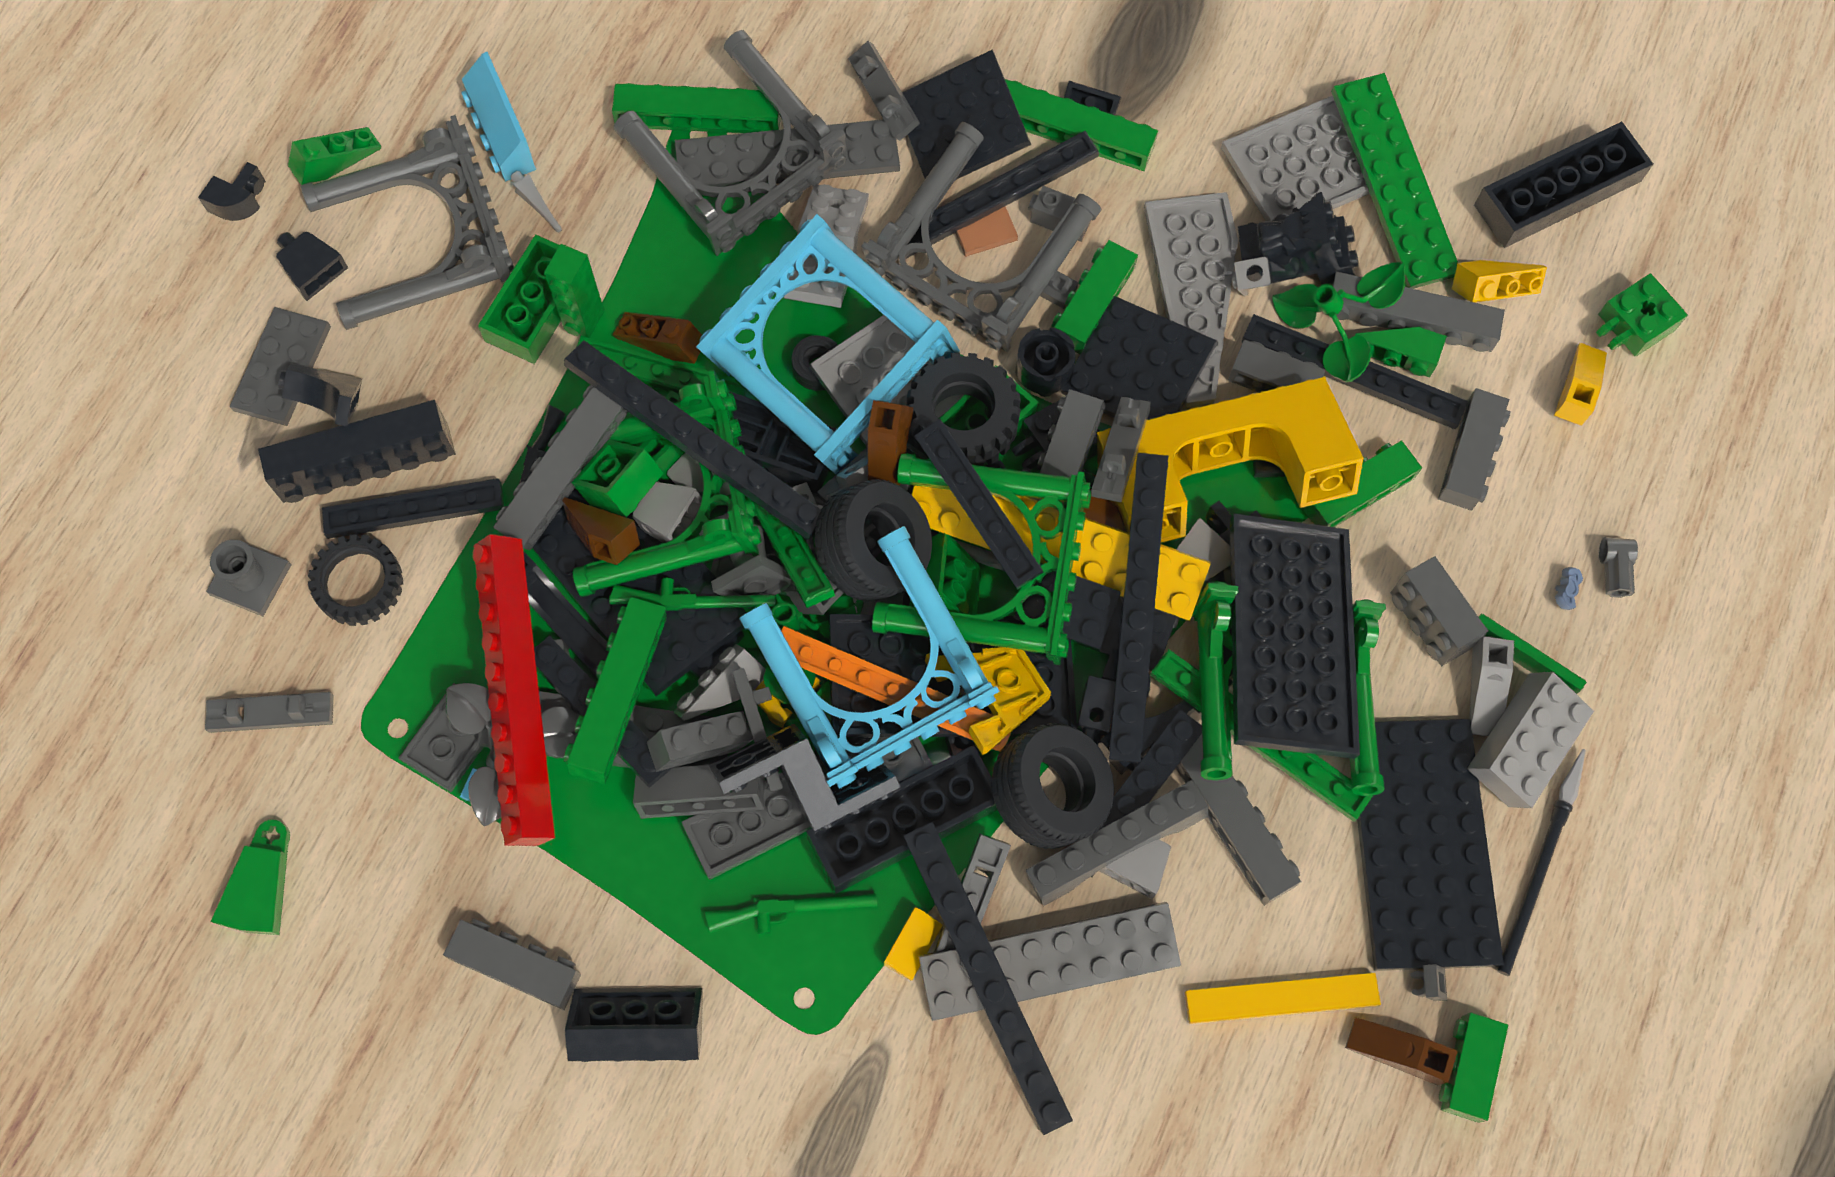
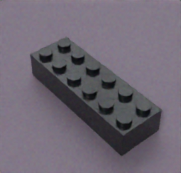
M1621 121L1484 187L1474 206L1501 245L1506 248L1642 182L1654 163Z
M435 400L352 422L347 426L341 425L258 449L265 481L283 503H296L307 496L328 494L335 488L356 486L367 479L374 477L384 478L392 472L403 469L413 470L419 467L420 464L431 461L441 462L449 456L456 455L448 423Z
M974 745L899 783L900 788L894 790L892 796L885 800H875L865 805V809L855 815L847 814L838 819L837 823L828 829L814 831L811 828L806 831L808 841L836 894L912 855L903 837L904 835L933 822L940 839H943L997 811L993 798L992 777Z

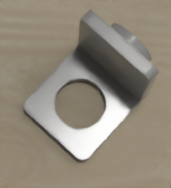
M1266 257L1234 262L1235 272H1232L1234 289L1238 288V291L1243 296L1248 295V289L1269 286L1271 284L1269 264ZM1253 265H1258L1263 269V276L1258 281H1250L1247 278V270Z

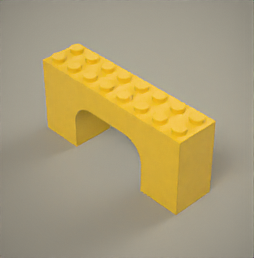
M1325 377L1314 380L1309 379L1289 386H1280L1273 390L1252 393L1244 397L1223 400L1219 403L1194 407L1187 411L1166 414L1162 417L1147 420L1137 454L1148 453L1169 456L1161 542L1186 536L1188 501L1180 484V480L1186 476L1249 460H1265L1277 465L1285 473L1299 507L1302 508L1357 494L1363 463L1362 453ZM1111 428L1097 432V468H1099ZM1137 454L1122 502L1110 500L1117 506L1127 533H1130Z

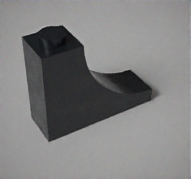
M290 364L286 372L281 371L278 388L283 389L282 398L318 408L331 415L335 420V424L347 426L358 406L362 378Z

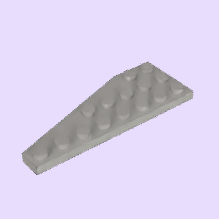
M1224 192L1145 202L1144 211L1167 319L1217 340L1214 351L1185 402V408L1214 404L1231 293L1232 272H1234V261L1238 244L1228 194Z

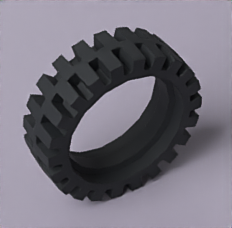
M352 534L350 539L342 536L338 538L339 543L334 544L331 541L326 544L329 549L326 551L321 549L317 553L320 558L318 560L313 559L311 563L313 570H309L308 577L311 580L308 581L310 594L318 607L332 620L334 619L341 624L346 622L349 626H356V623L367 625L370 619L376 622L380 620L379 615L381 613L386 616L390 612L388 607L390 605L395 607L398 602L396 596H401L402 593L400 586L403 584L402 569L394 554L385 544H382L376 538L372 540L367 535H362L360 538L357 534ZM358 554L370 555L379 560L383 565L385 579L382 588L375 597L365 604L353 607L343 606L331 598L327 583L330 573L338 563L347 557Z

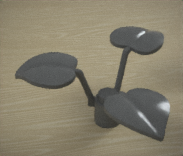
M456 684L446 689V713L452 727L461 734L466 735L478 734L484 727L488 731V748L491 751L486 758L487 767H481L474 772L468 787L470 803L476 817L483 826H488L501 818V807L497 797L499 789L498 778L494 767L495 749L494 741L491 737V710L488 707L489 690L476 684ZM554 707L542 714L545 751L550 757L564 758L568 744H574L578 735L575 733V727L579 715L568 708Z

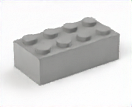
M1554 672L1529 673L1467 769L1508 807L1533 808L1594 711Z

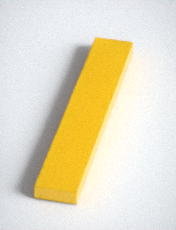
M1376 973L1185 991L1189 1024L1377 1007L1381 1005Z

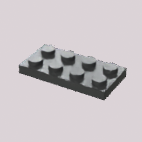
M274 307L230 404V408L234 412L288 426L298 402L282 398L283 389L278 388L281 371L286 372L290 364L314 367L331 328L329 322Z

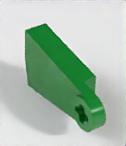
M267 820L260 824L250 846H244L210 922L246 933L280 935L288 845L290 841V831L285 824L278 820ZM274 828H276L280 838L279 840L274 839L272 844H270V840L266 839V834L272 833Z

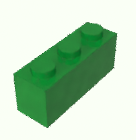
M1471 1012L1461 1016V1019H1457L1453 1029V1037L1456 1038L1454 1050L1458 1052L1449 1082L1442 1084L1439 1091V1101H1442L1441 1111L1477 1123L1488 1121L1508 1024Z

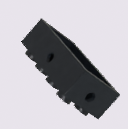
M729 392L733 394L736 401L737 410L733 411V416L740 424L742 436L738 437L739 445L743 446L746 456L761 467H764L765 470L779 480L794 486L807 482L811 492L817 493L823 486L829 468L814 455L816 452L764 404ZM828 426L833 432L837 430L836 428Z

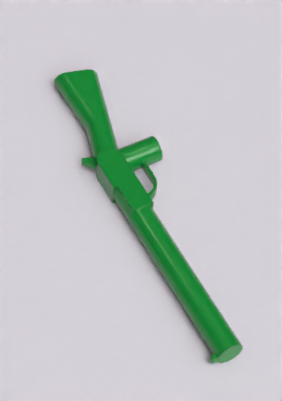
M671 578L662 579L661 595L615 585L609 600L610 605L628 604L630 597L664 606L666 611H677L685 608L759 607L765 603L769 607L774 608L777 603L776 595L697 596L696 594H690L686 588H673L674 580ZM673 591H686L688 594H673Z
M876 891L873 894L789 900L759 901L754 897L755 904L738 910L704 911L710 932L757 917L758 934L771 933L770 923L784 922L788 918L789 913L876 907L877 897ZM787 914L783 920L770 921V915Z

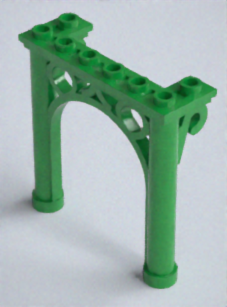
M711 370L708 371L709 376L703 377L705 385L690 384L681 388L678 392L680 401L674 405L705 427L714 429L716 435L746 455L743 446L739 445L738 437L742 436L740 424L733 416V411L737 410L736 401L733 394L728 393L725 380H719L715 371ZM634 416L623 419L609 440L633 445L648 440L666 438ZM699 463L703 474L704 491L701 506L691 525L681 535L667 543L631 552L618 565L601 560L575 567L573 569V578L579 595L581 597L592 595L599 589L742 551L746 554L751 553L753 556H758V544L762 543L758 526H754L753 517L757 516L754 501L730 484L732 500L726 495L719 494L721 486L726 481L716 474L713 476L712 471ZM716 506H728V519H714L711 521L708 519ZM701 530H702L703 535L697 537L698 534H699V533L701 532Z
M901 454L898 466L899 484L950 490L931 460L916 458L913 454ZM972 465L993 496L1005 499L1021 512L1031 531L1034 558L1039 565H1041V556L1047 563L1040 566L1044 573L1024 585L1016 596L1003 607L980 615L949 613L966 642L1020 649L1034 653H1046L1048 660L1053 661L1054 665H1060L1061 657L1067 658L1069 639H1067V634L1063 632L1064 621L1070 622L1072 603H1067L1069 591H1074L1077 573L1072 572L1073 561H1079L1081 543L1076 542L1078 530H1084L1086 513L1083 512L1084 508L1089 509L1090 483L1086 482L1084 472H1078L1077 475L1065 477ZM1018 496L1041 498V500L1029 510ZM1046 507H1053L1059 512L1058 525L1051 531L1042 530L1035 520L1038 514ZM1062 533L1059 558L1049 553L1047 543L1041 542L1040 537L1049 540L1060 536ZM1057 571L1052 598L1047 589L1039 585L1034 586L1036 581L1041 583L1046 574ZM1033 594H1040L1046 599L1044 614L1037 619L1026 616L1022 607V603ZM885 602L876 603L872 621L873 632L886 634L888 631L929 637L928 630L915 607ZM1017 610L1021 621L1025 625L1000 622L998 620ZM1049 620L1048 628L1040 627Z
M1224 582L1208 583L1199 596L1192 614L1194 621H1197L1203 744V759L1200 761L1201 777L1207 780H1224L1233 775L1228 690L1229 676L1233 665L1232 656L1224 664L1223 644L1232 651V636L1230 634V629L1232 628L1231 603L1238 593V586L1227 585ZM1369 599L1356 600L1353 604L1360 755L1356 759H1349L1352 792L1360 796L1378 795L1384 791V779L1379 771L1370 672V648H1374L1377 644L1379 637L1378 620L1386 610V604L1376 603Z

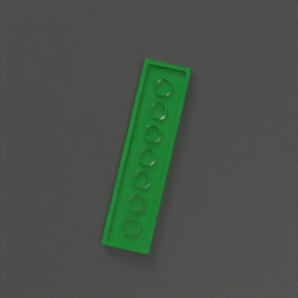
M1385 73L1334 86L1331 93L1396 262H1403L1405 265V287L1414 289L1453 278L1458 261Z

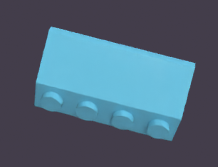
M488 52L482 53L462 78L466 90L462 91L461 94L467 108L473 106L475 112L470 114L476 129L482 128L484 134L480 135L485 150H492L494 156L489 158L495 173L501 171L506 182L511 180V175L516 171H520L524 175L535 171L536 168L527 140Z

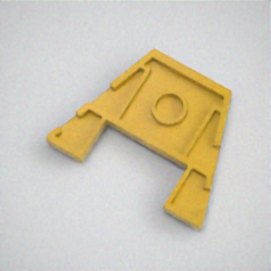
M999 647L982 649L980 653H972L988 682H991L992 686H997L1000 691L994 694L996 701L988 705L994 717L971 725L969 729V734L982 755L990 751L1050 699L1051 691L1024 650ZM930 653L926 654L925 658L927 666L930 658ZM945 655L938 656L935 670L949 671L954 674ZM935 677L937 682L948 679L947 677Z

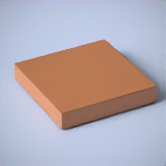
M1006 206L956 232L965 257L1018 241V234Z

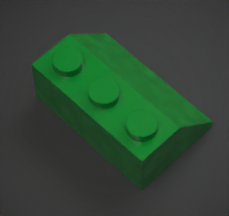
M941 532L932 537L931 558L926 572L949 612L977 615L981 566L950 535ZM910 599L909 606L915 607L912 600Z

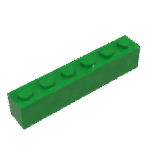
M1005 79L1026 132L1061 144L1086 131L1098 149L1099 157L1145 172L1155 147L1159 130L1147 124H1139L1127 120L1120 115H1112L1100 111L1096 107H1088L1076 103L1069 98H1061L1049 94L1042 89L1037 90L1025 86L1018 81Z
M615 84L612 105L614 124L626 112L635 111L649 129L752 133L779 130L780 128L779 113L760 90L662 86L659 84Z
M630 597L627 607H621L617 618V624H620L616 634L611 633L607 644L608 657L606 661H600L596 673V678H599L596 688H590L585 704L588 706L585 716L580 715L577 720L575 733L578 735L574 744H568L564 755L568 774L600 784H606L666 622V607Z

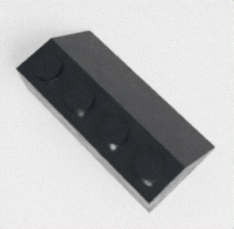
M703 988L574 989L565 1026L567 1060L581 1062L699 1060L702 1040Z

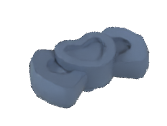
M1567 567L1563 569L1560 585L1555 587L1556 591H1558L1555 599L1561 609L1572 610L1576 608L1574 597L1579 593L1578 585L1583 581L1582 573L1577 568Z

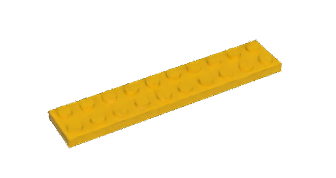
M914 486L912 496L922 507L931 529L990 549L951 490ZM993 496L1033 555L1032 535L1024 516L1010 502ZM1018 496L1029 510L1038 502L1025 496ZM1046 507L1038 514L1035 520L1042 530L1051 531L1058 525L1059 512L1053 507ZM1085 518L1084 530H1078L1076 542L1081 543L1079 561H1073L1072 572L1077 573V576L1121 591L1120 596L1124 597L1130 533ZM1062 533L1060 536L1049 540L1040 537L1041 542L1047 543L1049 553L1059 558ZM1161 544L1155 609L1190 621L1211 562ZM1041 556V563H1047Z

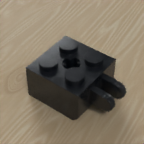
M1060 400L1023 420L1022 433L1026 439L1014 446L1012 452L1015 456H1020L1031 449L1036 452V454L1027 458L1022 463L1023 468L1032 469L1037 467L1042 452L1047 453L1050 442L1047 441L1049 430L1052 424L1057 425L1060 414L1057 413ZM1097 432L1087 460L1097 455Z

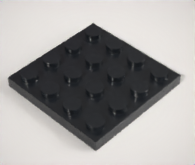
M993 49L902 92L920 122L908 134L925 179L955 137L954 132L961 122L976 128L983 135L984 140L956 180L1032 145Z
M1114 296L1077 359L1070 380L1061 388V394L1067 396L1070 389L1104 400L1106 407L1103 413L1115 418L1121 397L1150 402V412L1147 420L1162 417L1166 414L1179 413L1214 351L1217 340Z

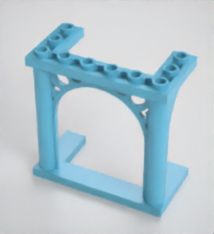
M818 214L802 225L800 233L795 239L787 242L782 247L780 255L775 261L767 264L761 270L760 277L755 283L747 286L741 292L740 299L733 307L727 308L721 314L720 321L713 329L707 330L701 336L700 343L696 346L728 376L732 375L812 448L816 452L814 455L835 474L841 471L858 455L850 448V445L869 426L873 400L890 403L928 360L934 365V359L940 356L948 359L951 358V353L960 352L948 329L939 320H936L934 323L839 240ZM811 255L817 262L818 267L813 274H806L803 264ZM828 267L834 268L831 273H824ZM797 270L799 273L798 277L795 280H789L790 276H793ZM817 281L837 282L854 289L915 342V345L835 432L779 383L769 370L763 353V332L766 321L775 305L795 288ZM776 293V297L774 299H770ZM756 314H759L758 321L754 324L750 323V320L755 318ZM748 329L755 332V338L749 343H738L735 339L741 330ZM755 349L756 355L751 359L750 355L745 352Z

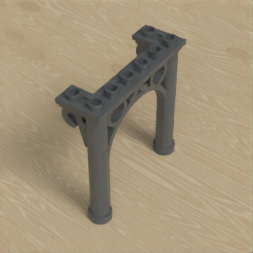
M744 30L733 33L726 40L724 50L776 109L784 125L780 149L773 161L761 173L748 181L732 186L716 187L705 185L691 178L681 168L635 111L626 112L614 124V130L622 139L628 141L707 236L716 256L722 252L730 251L736 245V241L744 235L749 236L754 233L760 223L766 219L774 218L784 205L798 200L804 190L811 185H818L832 169H839L848 158L845 132L842 129L838 131L837 128L831 132L819 115H813L754 47L752 39ZM791 124L806 141H791ZM805 150L808 153V158L800 165L791 166L786 162L788 152ZM782 166L783 171L791 176L777 186V179L781 175L779 168ZM751 191L752 196L757 193H764L765 195L751 205L748 192ZM702 195L716 197V209ZM729 197H739L745 202L744 206L734 214H727L722 210L726 199Z
M456 115L450 116L451 120L446 122L448 130L444 128L429 130L422 138L424 147L405 157L313 184V182L301 185V190L310 212L388 188L413 185L435 193L447 204L453 214L455 224L454 241L447 257L437 268L423 276L336 303L346 330L358 327V323L500 279L501 283L505 282L510 272L513 271L514 265L502 231L496 232L495 225H499L494 208L488 209L487 203L492 201L487 186H481L479 182L480 179H484L478 162L473 164L471 158L476 156L465 124L459 126ZM434 172L432 179L422 176ZM449 173H454L459 176V184L451 189L441 186L442 178ZM468 187L474 203H464L459 200V197L463 196ZM479 217L484 233L479 230L469 229L470 223L475 218ZM470 240L481 242V245L471 246L462 251L464 245ZM458 260H460V261L463 262V263H461V264L455 266V264L457 263Z
M961 122L954 132L955 137L895 224L890 222L885 226L878 237L877 243L870 239L868 243L864 242L861 247L868 265L880 276L885 275L892 280L891 283L903 292L907 289L915 294V299L925 306L931 304L938 308V313L945 319L952 321L954 318L962 323L961 327L973 336H976V334L981 335L986 339L985 342L991 348L997 351L1001 348L1008 352L1011 348V337L1090 221L1095 220L1102 209L1090 197L1078 194L1030 266L1013 279L999 283H980L968 280L954 273L943 264L933 250L929 238V225L936 207L984 140L983 135L976 128ZM921 226L923 243L908 244ZM913 252L927 253L929 263L926 268L916 270L906 263L907 256ZM934 267L937 269L935 275L940 279L939 289L923 280L933 273ZM1017 288L1014 294L1009 296L1003 303L1000 293ZM967 290L971 291L967 297L968 307L950 297L955 293L966 294ZM981 294H992L997 302V307L990 313L982 312L974 306L975 298Z

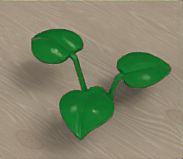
M1393 262L1366 273L1357 285V291L1363 297L1345 293L1343 289L1337 292L1329 284H1324L1320 287L1312 284H1302L1283 293L1273 295V304L1279 317L1294 329H1304L1311 326L1316 320V312H1323L1329 315L1343 341H1336L1328 346L1323 355V364L1331 376L1344 382H1351L1366 370L1371 358V347L1368 341L1361 335L1348 339L1337 317V314L1343 308V298L1359 303L1369 301L1370 305L1376 309L1388 308L1394 305L1401 298L1405 288V265L1403 262Z
M850 596L839 597L823 615L810 614L812 622L803 617L802 612L796 613L794 606L789 603H780L771 611L781 631L783 626L798 632L800 622H802L814 631L820 629L821 635L829 640V615L856 614L855 606L857 607V614H861L864 601L857 599L854 603L853 598ZM743 607V609H744L747 613L750 612L751 610L757 608V607H752V608ZM744 628L742 630L744 637L737 645L747 650L758 649L759 646L750 630H745ZM768 666L764 673L765 687H769L771 695L783 704H790L770 666ZM803 669L813 687L816 674Z

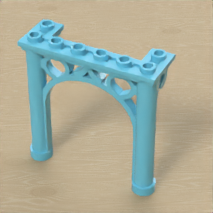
M905 526L889 533L877 542L883 553L885 552L928 630L931 647L928 666L921 680L908 695L895 704L877 711L864 713L849 712L833 707L825 702L812 687L767 603L739 618L745 630H750L828 771L827 776L829 779L827 783L829 787L837 784L839 789L856 780L855 773L864 766L867 771L874 769L884 763L882 756L891 751L894 752L895 756L912 747L909 741L920 735L923 740L939 732L937 725L946 720L951 725L967 716L966 709L976 705L980 710L995 702L994 694L1000 692L997 686H992L991 682H988L908 540L911 537ZM939 646L954 674L949 671L935 670ZM931 677L949 678L953 683L952 694L939 702L931 700L926 693ZM961 685L966 694L957 699ZM921 693L922 700L932 708H939V710L913 724L911 714L913 708L918 704L915 698ZM906 706L903 717L892 714ZM824 711L833 716L846 719L840 730V738L836 735ZM882 718L883 723L888 721L895 722L903 730L877 744L880 729L873 719ZM854 721L867 722L873 728L872 739L861 746H853L847 741V731ZM845 750L859 753V755L850 759Z

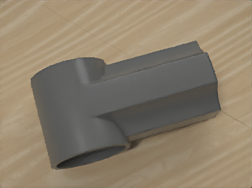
M1604 537L1601 540L1599 560L1605 566L1606 594L1610 595V597L1622 598L1632 596L1635 593L1633 565L1636 563L1638 556V544L1635 539Z

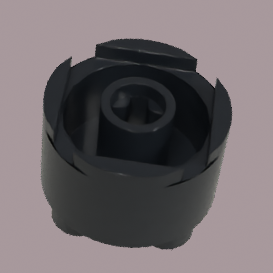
M1037 328L1028 332L1020 341L1015 373L1020 383L1028 390L1042 397H1049L1053 393L1060 391L1070 380L1075 363L1073 341L1066 333L1056 328H1050L1049 330Z

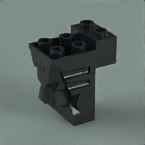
M1322 192L1316 193L1300 209L1297 207L1293 208L1290 214L1282 213L1277 215L1272 221H1262L1258 224L1251 222L1238 226L1242 261L1266 257L1269 264L1271 284L1316 273L1322 285L1331 284L1336 272L1355 276L1354 267L1359 266L1357 252L1351 249V242H1355L1353 226H1347L1344 216L1337 217L1336 214L1334 215L1331 201L1326 202ZM1253 265L1247 270V278L1250 281H1258L1263 276V269L1258 265Z

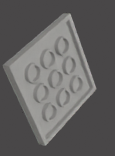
M883 315L812 362L809 367L847 419L915 345V342ZM929 360L923 365V367L926 364H930L931 366H933ZM921 369L890 403L906 406L907 393L911 389V382L916 375H920ZM953 395L941 401L935 408L937 418H941L964 395ZM868 427L859 436L866 447L868 446Z

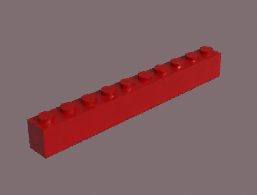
M490 534L474 545L473 559L476 564L477 573L476 589L479 593V618L482 622V647L485 651V677L488 681L489 690L488 707L491 710L492 720L491 737L494 741L495 749L494 767L497 772L499 788L497 797L502 817L501 832L504 837V846H539L554 839L555 832L523 544L520 538Z

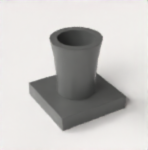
M758 526L762 543L758 544L759 555L753 556L751 553L746 554L744 551L731 554L730 558L734 569L711 581L713 592L721 596L776 595L792 584L785 568L766 558L762 527Z
M227 540L219 544L211 554L210 567L215 577L206 592L212 597L264 617L292 564L288 560L247 545L243 541Z

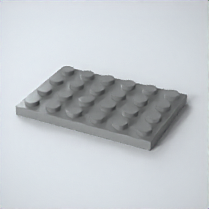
M1333 96L1222 142L1221 149L1265 221H1272L1277 215L1282 213L1290 214L1295 207L1300 209L1318 192L1323 193L1326 202L1331 201L1333 209L1370 194Z

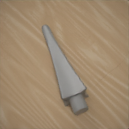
M520 171L514 172L511 175V179L515 182L513 183L516 187L515 193L530 204L556 232H561V226L546 206L529 173L524 177Z

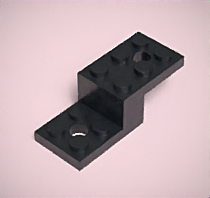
M1057 571L1046 574L1042 582L1036 581L1034 586L1039 585L1049 592H1054ZM1076 576L1075 590L1069 591L1067 603H1072L1070 622L1064 621L1063 632L1067 634V638L1071 639V642L1110 655L1112 649L1119 651L1124 598L1120 596L1121 591ZM1030 595L1022 603L1025 615L1029 618L1037 619L1044 614L1045 604L1042 595ZM1158 609L1154 610L1149 670L1153 671L1163 657L1177 618L1175 615ZM1016 610L1013 619L1021 621ZM1049 620L1040 627L1048 628Z

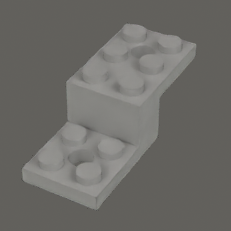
M825 184L814 186L800 221L798 234L802 225L818 214L828 224L834 235L857 254L858 232L868 205L869 193H863L856 189L833 188ZM811 255L804 261L805 273L813 274L818 267L817 262ZM828 267L824 273H831L834 268ZM797 270L793 276H790L789 280H795L798 277L799 273ZM831 281L811 282L795 288L786 294L784 298L841 308L848 286Z

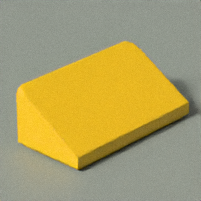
M915 907L884 961V966L912 981L920 968L918 956L928 953L943 924Z

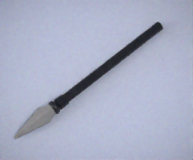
M1585 749L1581 750L1560 786L1559 799L1554 803L1555 808L1552 812L1549 829L1503 953L1504 965L1499 966L1497 970L1502 975L1510 976L1563 826H1565L1570 812L1573 810L1572 804L1578 796Z

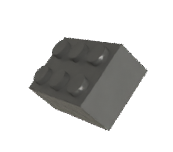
M1436 556L1407 571L1390 592L1396 608L1404 612L1409 619L1412 631L1416 635H1420L1426 644L1428 654L1433 660H1437L1441 667L1471 650L1488 632Z

